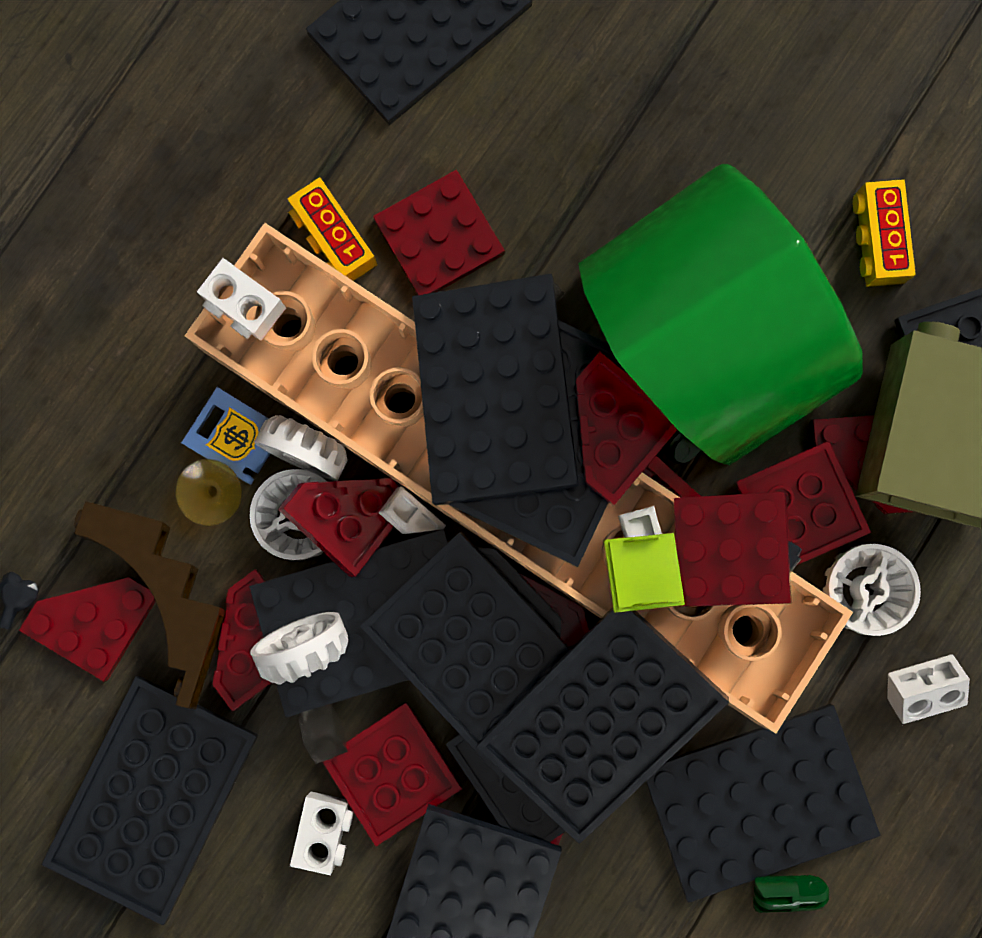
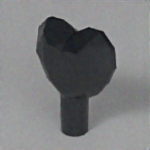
M14 572L3 575L0 581V597L5 607L0 617L1 628L11 629L17 611L25 610L37 599L39 589L36 582L22 580Z

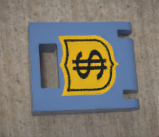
M216 387L181 443L251 485L254 479L249 474L243 473V471L247 467L258 474L270 456V453L254 443L264 421L269 418ZM215 406L225 412L207 439L198 433Z

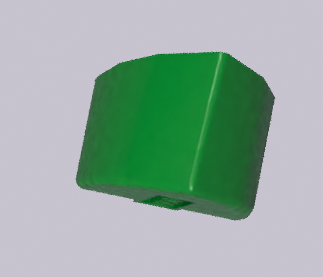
M721 164L713 168L578 263L586 298L619 364L670 422L712 460L728 466L857 382L863 373L862 348L842 303L805 239L765 193L732 165Z

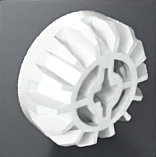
M275 415L265 420L254 441L258 447L268 453L331 481L339 480L348 460L344 445L337 443L333 438L323 435L320 431L309 428L306 424H300L291 418L287 419L281 415Z
M291 469L276 473L264 481L253 497L250 507L252 531L260 545L277 557L288 560H305L323 553L309 538L294 539L287 536L284 532L289 529L300 530L281 512L280 517H278L279 507L299 483L327 482L313 472Z
M865 544L851 547V549L838 554L833 565L827 568L825 572L827 580L826 586L823 587V592L853 612L844 628L863 635H887L905 626L918 608L921 591L917 572L902 553L889 546ZM858 567H867L864 575L857 576L853 581L846 579V576L852 570ZM843 584L850 586V594L854 599L851 607L844 598ZM866 584H870V588L874 590L873 595H869V591L865 589ZM883 603L880 608L873 611L875 605Z
M325 612L297 620L270 633L253 646L250 654L260 676L272 683L281 685L285 681L293 683L302 676L308 678L312 672L318 669L325 670L329 662L338 661L340 655L345 653L349 639L339 613Z

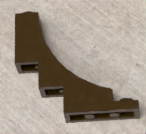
M85 502L83 509H80L75 517V534L111 549L130 564L144 580L155 598L165 626L168 644V666L186 671L184 678L180 677L174 690V697L177 698L175 705L196 710L226 611L220 607L189 599L198 569L192 564L162 557L170 527L167 524L151 518Z

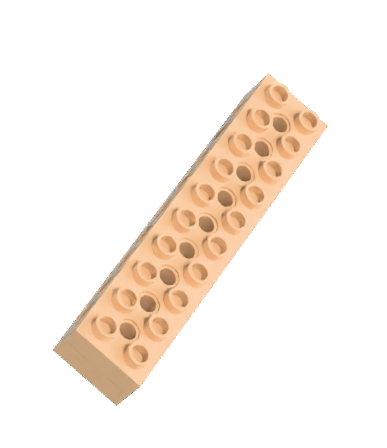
M266 223L260 228L234 266L278 297L286 309L261 341L252 334L246 339L230 327L234 322L224 314L219 319L205 308L185 334V337L204 353L329 437L335 439L338 443L344 445L345 448L600 619L613 607L603 540L624 538L618 518L619 515L654 506L662 534L674 533L676 544L674 498L680 497L644 473L637 477L614 506L608 503L578 567L447 504L438 506L432 504L415 322ZM233 286L223 287L219 292V299L229 298L233 293ZM251 307L246 315L247 320L257 319L262 313V307ZM291 320L301 321L302 326L299 333L292 337H281L282 327ZM345 356L358 358L357 368L351 374L338 375L335 373V365L341 358ZM400 392H407L415 397L413 407L405 413H395L389 410L391 398ZM792 571L790 573L791 604L672 606L636 610L729 697V706L756 724L774 733H777L853 614L851 610ZM745 616L752 625V634L747 642L740 644L733 635V625L738 618Z

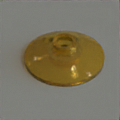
M204 459L196 461L186 467L178 478L176 485L177 503L184 515L197 524L212 526L227 521L237 511L241 501V485L237 475L228 465L218 460ZM211 485L217 489L215 497H211L208 493Z

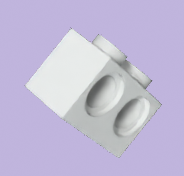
M222 258L197 291L205 300L202 305L205 309L219 319L224 314L234 322L230 327L246 339L252 334L261 341L286 309L278 297L224 258ZM233 286V293L229 298L219 299V292L223 287ZM251 307H262V313L257 319L247 320L246 315Z
M952 654L888 673L887 699L902 724L967 706L970 679Z
M312 791L306 796L290 863L291 867L331 875L335 865L341 866L346 845L340 844L343 831L349 832L353 818V811L348 810L349 804L346 799ZM324 808L331 809L336 815V822L333 824L324 823L320 819V810ZM312 844H324L328 849V856L325 858L316 857L312 852Z

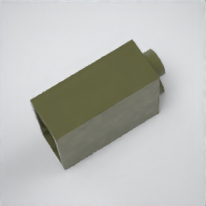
M921 322L918 324L917 331L913 330L891 344L856 497L982 529V348L958 342L960 330L957 327L940 322Z

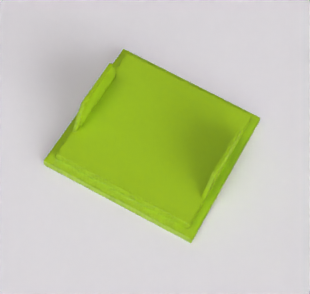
M674 533L603 540L614 613L685 605Z

